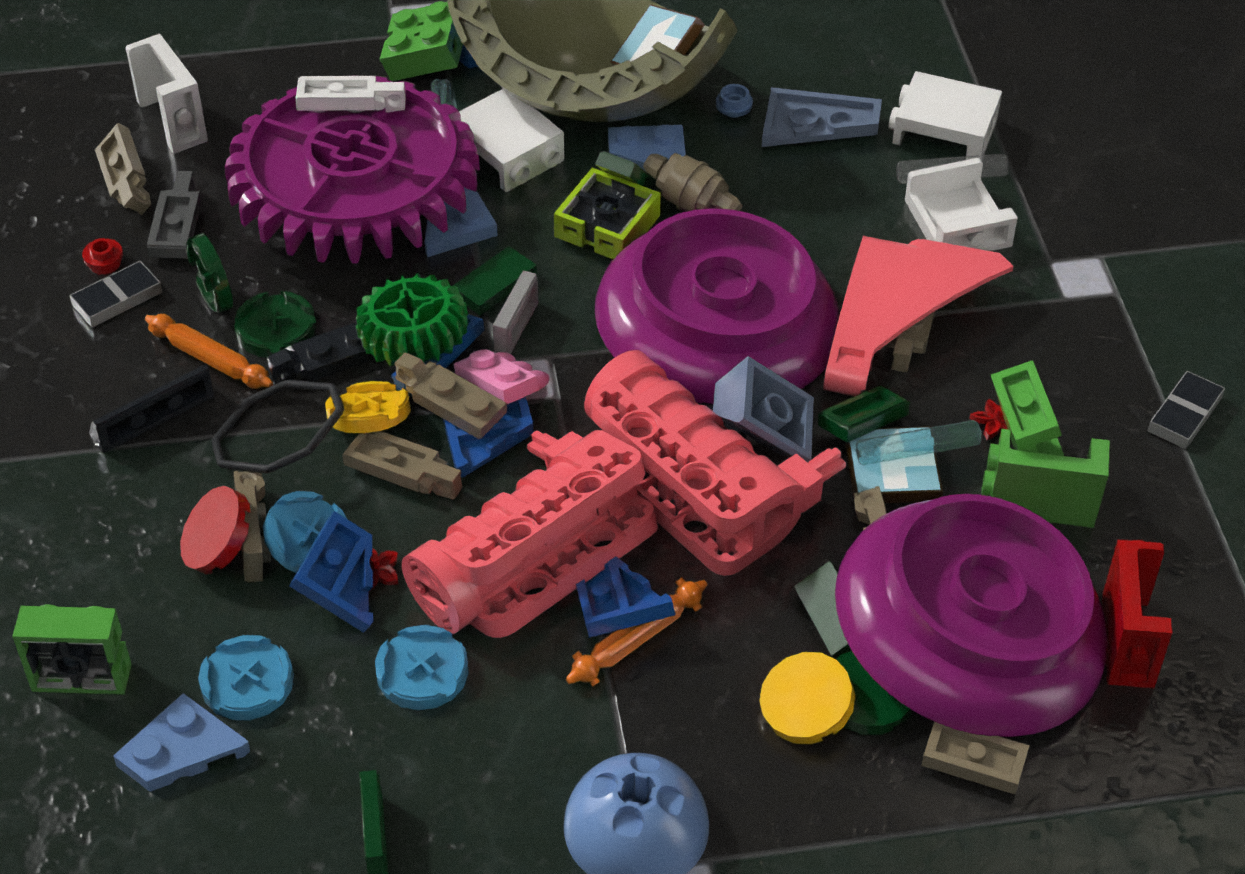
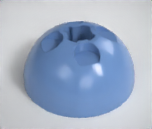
M626 753L600 762L590 769L577 783L570 795L565 810L564 836L571 856L587 874H687L697 864L706 848L709 836V817L701 791L683 769L673 762L653 754Z

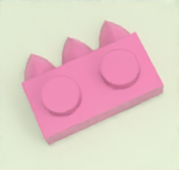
M488 349L478 350L471 353L468 358L454 363L455 374L507 404L539 391L548 384L550 379L549 374L533 370L530 364L516 361L513 355L506 352L494 353Z

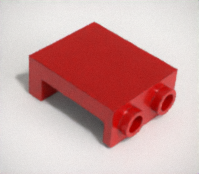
M1117 540L1102 594L1109 645L1106 661L1107 685L1155 688L1172 636L1171 618L1142 616L1141 606H1147L1150 602L1164 556V544L1145 542L1143 540Z

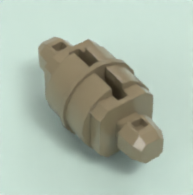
M677 153L671 155L669 159L659 154H650L644 162L643 167L645 171L657 180L655 186L660 190L662 196L667 201L676 205V208L681 211L688 212L699 209L741 211L742 204L738 198L728 192L729 185L725 182L722 175L710 168L706 162H699L688 155L681 156Z

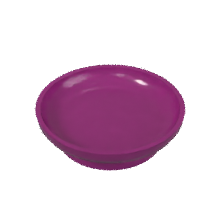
M730 209L692 210L669 217L655 225L647 233L624 248L611 261L602 277L595 300L596 325L605 346L615 358L631 350L642 351L665 371L669 380L679 382L690 391L696 403L706 402L714 404L715 383L748 356L798 388H804L826 369L840 316L838 302L831 285L803 245L792 234L767 219Z
M978 494L949 495L910 504L895 509L872 522L856 538L840 564L835 587L836 610L844 637L863 668L884 690L903 705L932 721L977 735L1000 737L1031 735L1059 726L1072 718L1084 708L1099 686L1108 655V629L1104 611L1091 581L1090 574L1081 556L1070 541L1052 524L1022 506L1003 499Z

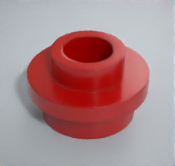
M99 238L85 246L82 257L85 265L96 274H109L119 268L123 258V250L119 242L113 239Z

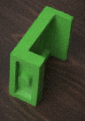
M1033 360L991 374L1007 429L1011 430L1010 438L1014 449L1064 456L1057 438L1062 436Z
M1001 429L999 443H990L987 470L984 471L982 495L1015 503L1039 515L1047 522L1094 528L1109 474L1110 440L1092 438L1087 458L1084 459L1013 450L1010 448L1011 430Z

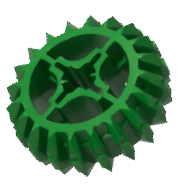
M417 273L413 278L405 279L401 276V279L395 282L386 280L384 287H372V295L362 297V305L357 307L356 329L358 338H361L362 346L367 354H372L376 362L386 360L390 367L394 366L395 362L405 352L422 359L423 362L429 359L439 361L440 354H452L453 346L462 344V336L467 333L468 326L467 305L463 301V296L459 293L458 287L450 286L448 279L437 281L435 275L421 278L419 273Z

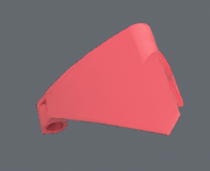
M863 236L835 331L823 390L850 396L862 394L863 390L866 389L868 374L872 369L873 357L877 351L901 333L953 300L991 280L1012 272L1014 266L1003 255L992 251L926 239H917L909 244Z

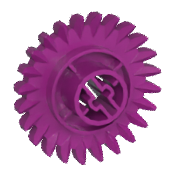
M376 76L377 82H392L388 81L387 77ZM399 81L405 84V110L387 113L386 108L379 111L365 110L359 113L348 110L325 111L321 113L297 111V87L287 90L286 96L283 98L269 100L261 105L262 114L248 117L242 123L243 133L233 137L229 147L231 156L226 159L225 164L230 204L233 207L239 203L241 224L244 227L258 216L260 240L264 244L284 223L283 233L288 255L293 256L307 232L313 233L318 262H325L334 237L343 236L351 263H358L362 251L363 235L372 233L376 245L385 259L391 258L393 253L392 228L399 226L410 242L416 248H419L423 242L420 215H423L440 231L445 233L448 230L444 202L463 214L466 212L464 187L474 192L477 191L475 170H480L479 154L474 144V134L469 124L461 121L460 112L454 106L449 104L441 105L440 95L433 91L424 90L420 92L416 90L415 84L411 82Z

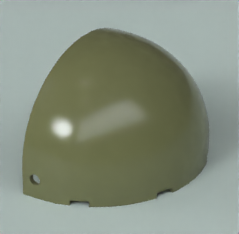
M447 0L450 15L460 40L482 71L504 90L522 102L542 112L582 122L601 123L633 119L660 110L686 95L710 73L737 33L735 23L727 12L720 8L709 27L704 26L685 55L657 41L651 46L653 48L651 51L631 62L627 60L613 66L610 61L649 5L663 6L651 0Z

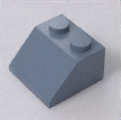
M749 356L715 383L713 412L723 422L732 425L753 438L756 442L765 445L782 456L790 458L797 453L806 462L811 460L814 397Z

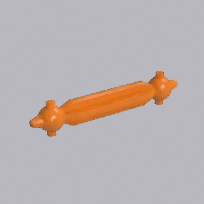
M146 315L145 321L149 324L148 330L156 337H167L173 346L233 379H242L252 389L273 386V382L269 378V372L259 364L250 365L243 355L183 323H176L169 315Z
M681 577L675 581L678 586L675 594L669 595L674 606V616L613 631L594 646L590 655H582L580 651L572 655L574 659L572 670L566 678L567 683L590 682L592 687L600 681L597 676L601 668L614 666L679 619L684 608H693L695 612L701 609L700 601L702 593L708 585L705 580L697 582L685 581Z

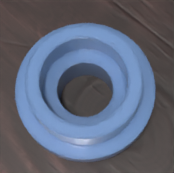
M740 84L724 86L716 97L717 110L731 118L746 115L753 106V99L749 94V90Z

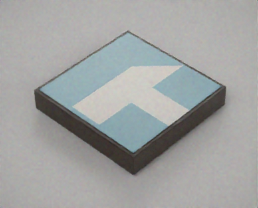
M931 426L878 428L850 442H845L853 496L856 492L859 493L879 486L884 503L922 502L942 497L943 489Z

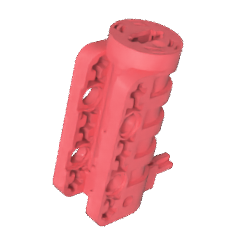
M639 350L624 352L608 362L593 379L586 393L584 401L586 415L602 429L601 431L620 439L640 451L644 470L650 476L637 484L636 490L639 496L653 504L657 523L708 569L719 575L736 574L777 546L794 528L801 517V513H804L821 501L823 483L846 467V462L841 458V451L836 447L832 450L830 448L826 449L809 462H806L796 453L777 466L768 457L755 453L752 444L737 431L728 430L724 426L723 420L709 407L696 403L690 391L679 382L669 380L665 371ZM659 496H660L664 501L659 502ZM690 521H700L706 524L708 528L702 532L694 533L687 530L684 525Z
M538 430L531 434L533 441L527 444V449L532 454L545 460L546 471L539 469L532 471L517 482L516 491L511 494L499 493L483 504L480 515L477 517H463L448 527L444 539L441 541L429 540L403 557V575L418 605L438 627L444 628L452 634L457 633L468 624H471L492 638H502L515 633L576 590L577 583L583 579L586 583L605 569L604 564L614 557L620 559L656 532L658 524L653 504L639 496L636 490V485L645 476L640 451L601 430L592 431L585 437L571 431L559 440ZM612 541L610 544L606 546H594L599 542ZM544 588L541 592L537 594H525L526 592L532 589Z

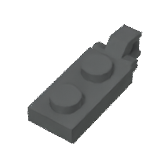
M177 171L173 190L160 191L147 242L149 257L188 259L186 242L188 238L194 236L201 207L200 191H196V185L193 182V171Z

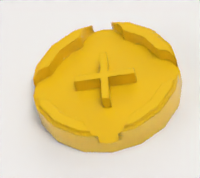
M369 381L352 384L346 387L347 393L340 396L344 405V412L333 428L346 433H370L394 427L404 421L411 412L408 391L404 388L397 391L396 385L390 382ZM331 396L325 402L327 419L335 411Z
M802 652L786 657L771 669L762 683L759 701L765 720L779 737L795 744H814L823 741L822 737L828 736L832 732L835 735L845 726L853 713L856 695L848 672L836 659L823 653Z

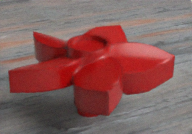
M988 399L986 402L985 412L978 411L970 414V420L986 424L984 429L986 440L993 438L998 432L1001 434V429H1007L1000 405H997L991 399Z
M372 548V556L369 560L373 571L372 589L377 585L378 580L385 585L398 584L397 573L393 568L398 559V552L387 550L381 552L378 556L376 550Z

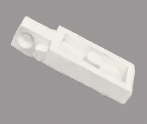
M300 76L296 92L297 111H310L313 113L343 110L359 113L365 110L379 111L386 108V113L405 110L404 82H377L376 76Z

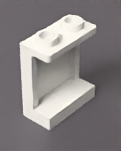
M161 34L127 45L126 53L137 102L141 107L159 102L167 144L171 151L175 154L207 142L208 137L198 83Z
M915 71L910 85L904 84L898 103L900 108L894 107L891 112L888 128L894 130L892 144L900 145L905 132L909 131L967 145L965 160L980 158L982 161L998 119L1002 91Z
M504 89L459 111L461 121L469 124L474 134V144L477 147L478 154L499 172L500 187L505 192L524 184L564 160V132L534 107L522 102Z
M980 158L909 172L905 202L927 240L986 251L1012 247L1017 216L1012 208L999 210L981 181L983 163Z

